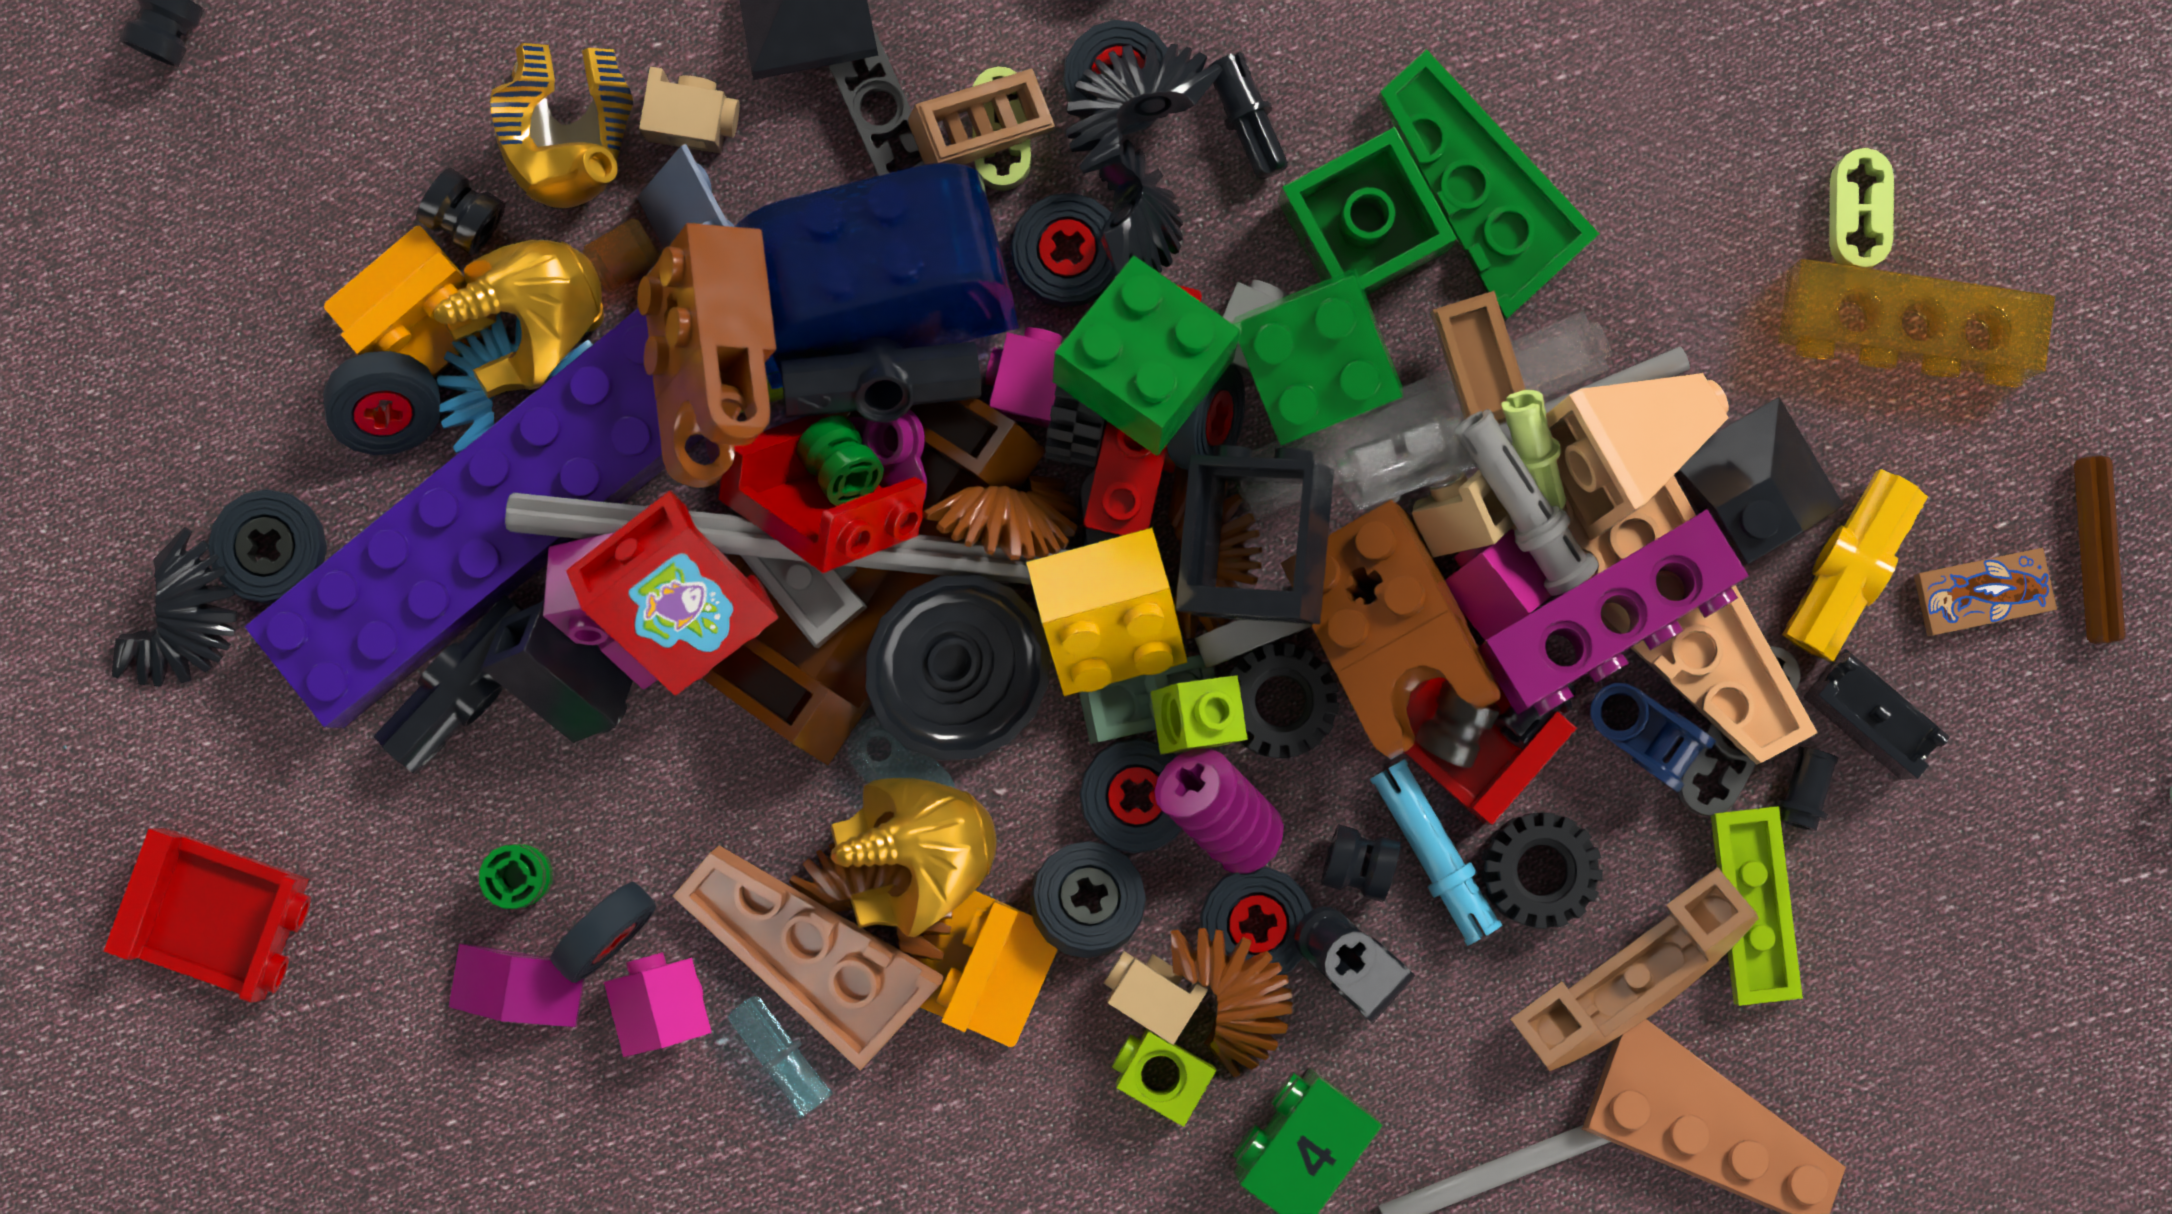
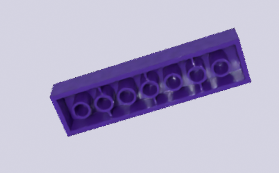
M638 308L244 626L324 728H345L491 610L495 603L499 602L504 595L508 596L548 563L549 546L572 542L578 539L509 531L506 529L505 516L507 500L510 494L522 493L621 504L665 469L662 459L653 375H648L644 367V349L649 338L647 318L640 314ZM699 434L690 436L685 443V450L687 451L704 436Z

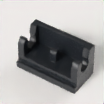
M1843 649L1803 697L1900 780L1919 779L1929 767V764L1925 761L1928 755L1936 747L1944 746L1950 738L1948 734L1847 649Z

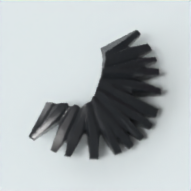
M1148 42L1145 63L1142 69L1138 66L1131 45L1122 47V58H1119L1114 50L1108 53L1114 70H1111L1100 59L1094 61L1100 74L1087 68L1083 74L1088 82L1078 80L1075 85V89L1089 100L1068 102L1067 106L1068 114L1086 118L1066 129L1068 139H1074L1069 143L1072 152L1092 150L1079 165L1081 172L1085 174L1122 162L1124 145L1121 143L1123 139L1121 131L1125 130L1129 124L1154 121L1169 114L1184 112L1195 106L1223 70L1221 66L1216 63L1203 70L1207 56L1198 52L1191 58L1192 49L1190 47H1186L1178 55V44H1171L1159 65L1155 42Z
M1127 139L1123 142V161L1099 169V176L1102 182H1108L1107 188L1110 191L1114 190L1113 200L1115 202L1113 206L1114 211L1105 224L1106 227L1104 228L1101 242L1117 275L1133 256H1136L1161 273V265L1169 267L1173 263L1170 253L1176 255L1181 249L1179 242L1183 240V234L1179 228L1183 226V221L1178 217L1180 208L1173 202L1176 198L1172 191L1155 186L1164 176L1161 171L1156 169L1146 174L1145 153L1140 148L1135 151L1133 143Z
M184 527L153 559L157 590L155 596L157 628L151 632L142 630L135 633L120 634L118 638H115L112 677L118 679L136 657L139 685L145 686L152 674L154 686H162L168 662L180 683L189 682L192 680L189 661L206 673L213 667L209 660L219 663L223 658V655L216 648L226 651L230 648L231 644L220 635H235L236 629L226 623L237 621V611L207 603L234 596V589L206 585L226 574L227 571L225 566L210 568L219 558L217 554L200 560L201 556L210 547L204 540L186 551L187 543L192 534V531L187 527Z

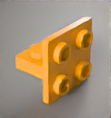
M415 226L328 299L324 304V308L344 331L340 335L356 354L392 351L409 355L426 365L435 378L451 365L444 360L447 351L460 357L452 345L454 340L444 323L434 319L435 307L442 300H447L451 294H457L459 289L466 288L467 284L465 276L421 226ZM480 332L474 334L478 340L481 339ZM466 338L460 340L462 343L470 347Z
M975 890L952 911V919L939 920V922L951 927L950 935L923 936V938L944 953V958L942 961L914 957V959L947 978L920 1007L943 1017L942 1023L965 1032L968 1028L1008 1047H1013L1019 1039L1058 949L1045 940L1034 924L1032 915Z

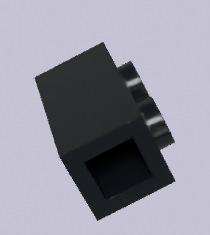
M544 601L501 619L481 668L484 672L572 743L600 732H609L620 723L627 710L626 699L633 680L600 650L597 644L585 645L573 642L543 616Z

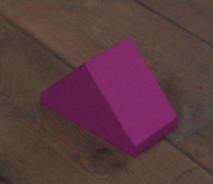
M460 943L449 1007L502 1022L577 1027L585 978L576 983L569 981L553 965L550 957Z

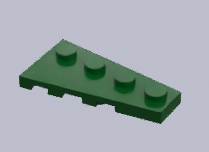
M1427 49L1380 91L1378 95L1379 100L1400 134L1487 293L1495 292L1505 322L1599 235V232Z

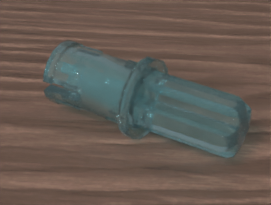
M752 996L731 1011L728 1016L729 1022L763 1065L758 1071L761 1075L768 1072L796 1109L797 1115L800 1118L833 1094V1091L825 1085L798 1049L803 1044L800 1039L794 1042L791 1040L760 997Z

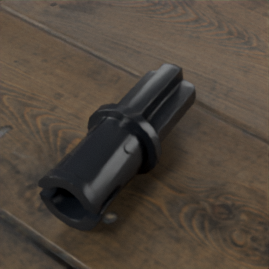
M1244 53L1229 54L1214 61L1208 67L1217 63L1223 69L1214 80L1213 85L1215 90H1217L1227 115L1224 121L1226 129L1236 130L1254 174L1259 179H1266L1279 174L1288 167V161L1267 116L1272 111V105L1269 101H1263L1251 76Z

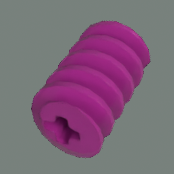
M1209 748L1192 749L1174 758L1166 765L1158 777L1155 788L1157 805L1191 839H1194L1214 861L1222 863L1224 870L1231 873H1251L1264 867L1276 856L1282 843L1284 829L1280 813L1222 753Z

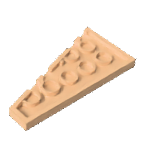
M1674 475L1645 505L1593 540H1590L1567 498L1563 508L1570 518V524L1567 527L1584 553L1594 555L1599 563L1597 570L1590 578L1696 516ZM1514 524L1509 530L1513 529L1515 532L1517 527ZM1659 571L1656 576V586L1660 594L1668 600H1682L1684 586L1681 579L1670 571ZM1734 586L1732 589L1738 599L1706 618L1703 617L1697 608L1677 620L1684 630L1651 651L1644 640L1631 647V649L1757 765L1818 732L1737 587ZM1615 603L1603 604L1601 608L1602 622L1614 633H1627L1630 619L1626 610Z

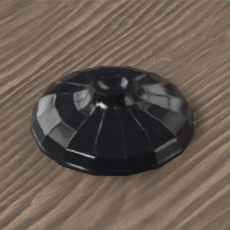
M979 575L939 576L906 591L880 618L866 651V691L880 724L905 748L937 760L976 759L1009 744L1035 717L1049 684L1050 648L1037 613L1012 588Z

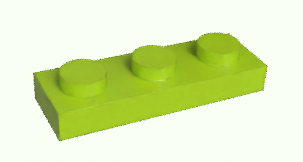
M1779 806L1714 813L1711 816L1717 867L1754 909L1759 918L1747 933L1727 952L1734 1004L1741 1006L1803 999Z

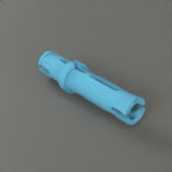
M1406 759L1388 768L1400 787L1401 792L1397 789L1387 770L1372 777L1370 781L1377 788L1430 878L1432 884L1428 886V889L1433 898L1440 895L1463 935L1464 942L1467 946L1471 945L1483 936L1471 913L1475 915L1486 936L1503 925L1496 918L1472 877L1477 874V871L1471 862L1464 864L1453 842L1447 835L1407 766Z

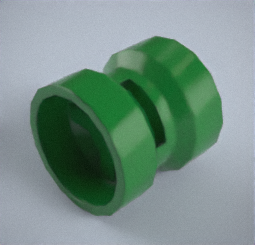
M829 416L817 421L802 434L797 443L796 454L808 473L818 477L817 483L829 502L836 506L872 493L883 478L884 468L881 461L871 448L862 445L860 433L852 422L844 416Z
M528 844L504 845L492 850L483 860L479 870V885L484 896L492 904L504 909H519L540 902L548 894L553 882V868L548 857L540 849Z

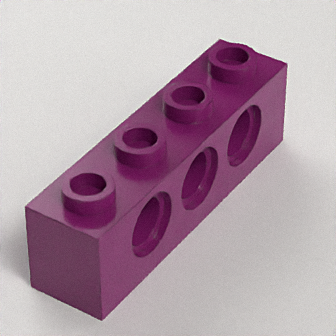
M1707 509L1490 637L1478 648L1516 714L1519 715L1534 706L1538 714L1542 716L1572 698L1573 694L1567 685L1589 673L1593 681L1597 683L1627 665L1628 661L1623 652L1644 640L1651 651L1684 631L1677 620L1698 608L1703 617L1706 618L1738 599L1732 587L1749 575ZM1659 571H1670L1681 579L1684 586L1682 600H1668L1660 594L1656 586V576ZM1615 603L1626 610L1630 619L1627 633H1614L1605 627L1601 619L1603 604ZM1549 636H1563L1572 643L1575 649V661L1572 666H1559L1549 659L1545 649L1546 640Z

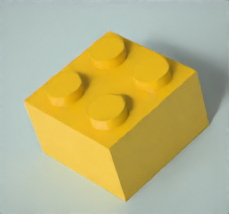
M1152 528L1026 562L1041 621L1064 696L1078 692L1097 691L1111 683L1144 674H1159L1170 667L1188 663L1169 583Z

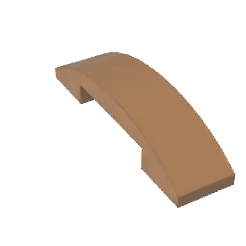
M1718 867L1669 902L1666 907L1670 915L1571 988L1568 989L1561 981L1510 1019L1549 1071L1567 1065L1601 1048L1664 1007L1715 965L1759 919L1754 909Z

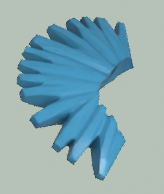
M498 314L496 315V322L491 325L492 330L486 328L480 331L484 345L472 335L466 338L470 347L461 341L452 342L453 347L461 357L448 351L444 356V360L466 376H438L437 378L438 386L465 392L440 404V413L453 412L452 415L441 421L442 427L445 429L473 423L453 446L456 453L461 452L494 425L492 400L495 396L487 398L474 375L473 369L511 352H517L522 332L518 318L516 320L514 345L511 344L501 316ZM587 340L569 352L554 368L544 383L593 344Z

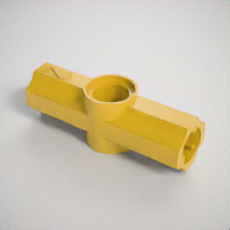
M1883 469L1875 472L1845 526L1841 525L1835 530L1814 564L1812 574L1815 575V578L1806 594L1800 600L1799 606L1786 624L1787 627L1782 634L1792 644L1828 662L1835 660L1865 606L1873 604L1895 571L1898 558L1894 555L1905 536L1911 530L1918 513L1923 509V505L1928 498L1918 486L1899 475H1894Z

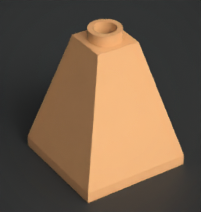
M1700 373L1583 388L1568 395L1546 414L1552 438L1559 441L1561 454L1556 461L1565 496L1590 540L1602 535L1645 505L1728 419L1727 412L1729 406L1726 395L1715 381L1707 380L1704 374Z

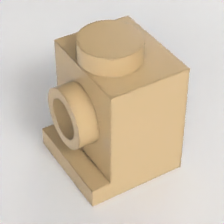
M650 67L639 130L647 142L677 147L686 144L689 149L722 154L724 136L733 138L735 136L739 119L740 101L726 98L723 91L716 90V83L711 80L695 76H679L678 84L670 83L662 68Z
M1480 470L1470 478H1467L1464 472H1457L1439 479L1430 486L1431 495L1415 502L1412 512L1414 524L1422 534L1432 558L1493 545L1514 525L1507 510L1500 503Z
M1125 951L1122 952L1103 984L1113 989L1107 998L1108 1004L1172 1045L1176 1042L1208 989L1202 987L1199 982H1196L1195 984L1192 983L1187 991L1179 985L1184 976H1178L1173 973L1172 965L1154 954L1151 955L1145 964Z

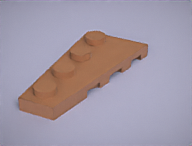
M720 845L708 854L672 896L860 1071L947 978Z
M1647 1019L1614 1039L1582 1127L1584 1131L1782 1214H1830L1846 1168Z

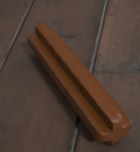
M2087 456L2077 459L2074 463L2086 638L2090 643L2094 644L2116 643L2125 638V622L2113 461L2107 456Z

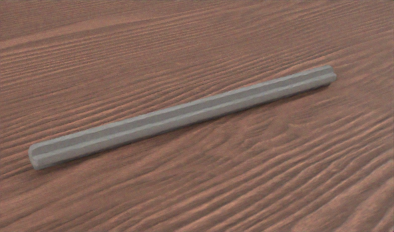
M513 493L510 494L507 500L505 524L506 529L511 532L586 539L616 532L648 506ZM689 511L696 528L721 553L805 561L743 516ZM918 534L917 537L845 564V566L943 576L979 575L993 581L1032 584L1026 563L1032 560H1027L1022 555L1019 560H1010L998 544L992 556L986 554L981 541H977L969 548L964 546L965 539L954 541L951 538ZM1060 549L1059 553H1062V552H1065V551H1069V550Z

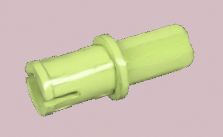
M1535 390L1515 392L1506 397L1507 402H1502L1503 413L1505 414L1513 442L1512 445L1550 505L1563 509L1566 504V497L1556 461L1561 454L1559 441L1552 438L1551 431L1549 430L1543 395Z

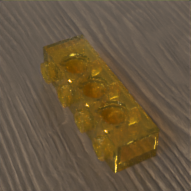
M1800 259L1788 268L1778 343L1796 345L1795 354L1806 358L1833 359L1834 352L1836 351L1859 355L1858 364L1868 367L1891 369L1897 367V361L1922 364L1921 373L1929 376L1956 378L1960 377V370L1984 373V382L1987 384L2021 387L2023 386V379L2032 378L2046 371L2055 296ZM1841 302H1852L1862 310L1865 323L1861 332L1851 331L1841 323L1839 318ZM1905 311L1916 312L1925 320L1927 334L1924 341L1913 340L1904 332L1902 317ZM1969 320L1978 321L1986 327L1989 333V344L1986 350L1976 349L1968 342L1965 328Z

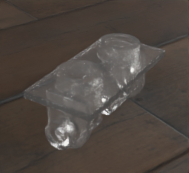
M1443 414L1400 429L1406 449L1405 452L1396 455L1392 440L1387 434L1345 449V457L1335 460L1338 474L1343 482L1339 484L1340 490L1356 511L1362 509L1373 510L1391 499L1397 502L1402 494L1424 486L1435 488L1448 485L1456 481L1460 477L1461 472L1477 467V464L1454 433L1456 427L1461 423L1458 416L1455 415L1446 419Z

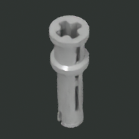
M1491 410L1479 411L1461 422L1454 431L1455 435L1460 439L1465 449L1468 450L1485 480L1510 515L1511 520L1517 527L1515 530V542L1523 552L1529 551L1546 577L1544 587L1547 592L1552 596L1560 595L1588 580L1597 570L1598 561L1594 555L1584 553L1567 527L1570 524V518L1567 513L1557 506H1551L1544 497L1516 450L1502 432Z

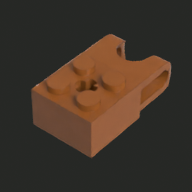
M686 223L670 246L664 248L661 258L649 274L641 279L637 303L640 314L647 318L649 338L644 349V367L648 375H653L664 466L669 476L675 481L686 486L701 488L715 484L729 469L734 460V445L751 444L766 428L769 422L770 404L765 362L776 350L762 230ZM741 409L747 418L745 422L737 421ZM699 434L706 437L707 454L710 464L703 466L694 462L687 455L685 443L692 435Z
M1391 499L1328 535L1320 625H1311L1364 730L1376 749L1388 758L1393 759L1414 745L1415 736L1410 727L1406 707L1411 692L1423 681L1438 677L1448 679L1458 696L1476 709H1483L1499 700L1501 695L1499 686L1467 627L1468 623L1434 558H1432L1424 539L1417 530L1413 518ZM1296 554L1280 563L1292 588L1294 584ZM1378 585L1375 588L1377 599L1372 603H1368L1366 597L1369 591Z

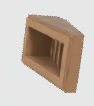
M1033 69L915 104L908 118L913 137L924 165L928 167L926 170L930 176L960 167L1052 131L1055 127ZM1014 92L1018 96L1027 119L1026 122L1020 124L1017 123L1007 95ZM992 102L1002 129L993 130L984 104ZM967 111L977 137L968 139L959 116L960 113ZM943 121L952 145L946 146L937 122Z

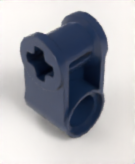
M1613 683L1603 687L1595 695L1591 704V719L1595 728L1606 739L1632 756V761L1678 793L1684 787L1681 778L1703 748L1711 749L1716 742L1714 738L1671 708H1664L1642 691L1627 683ZM1617 695H1626L1632 698L1639 707L1637 722L1630 729L1624 731H1615L1608 728L1602 718V710L1605 703ZM1681 737L1684 738L1683 743L1670 761L1664 763V758L1677 740Z

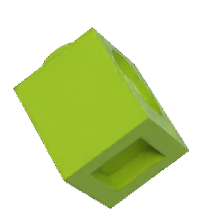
M1238 675L1177 683L1151 691L1160 755L1190 751L1192 749L1219 747L1248 740Z
M1149 1029L1145 1030L1141 1039L1130 1034L1111 1067L1121 1073L1116 1081L1117 1089L1183 1127L1186 1125L1216 1072L1214 1065L1176 1043L1172 1045ZM1156 1056L1168 1057L1178 1066L1177 1080L1170 1088L1165 1090H1153L1146 1086L1141 1078L1142 1068L1145 1063Z

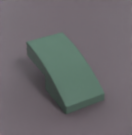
M1201 655L1187 657L1188 663L1170 667L1159 674H1144L1108 684L1097 691L1079 692L1090 744L1156 730L1151 691L1177 683L1216 678L1213 666L1206 668Z

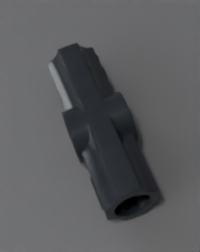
M874 337L856 345L850 354L784 360L780 364L786 418L858 411L868 420L886 423L897 420L905 415L912 405L979 399L981 396V376L975 341L902 348L896 341L889 338Z
M504 595L499 602H496L489 613L476 624V627L460 644L458 642L451 644L432 661L418 680L420 687L373 736L388 754L413 774H418L423 767H426L427 763L441 751L446 742L462 725L467 727L477 720L504 689L502 685L481 668L501 619L524 610L509 596Z

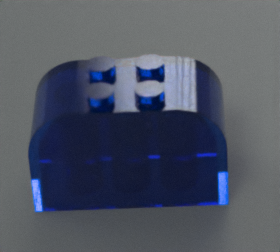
M954 163L928 164L807 193L763 206L745 216L735 226L762 230L776 350L765 362L766 376L772 390L782 387L781 361L850 354L856 345L874 337L889 338L896 341L902 348L962 343L1019 329L1012 291L981 174L972 167Z

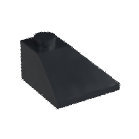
M739 0L753 80L879 56L868 0Z
M1780 397L1712 435L1676 472L1698 512L1702 513L1708 509L1743 566L1801 534L1844 506Z

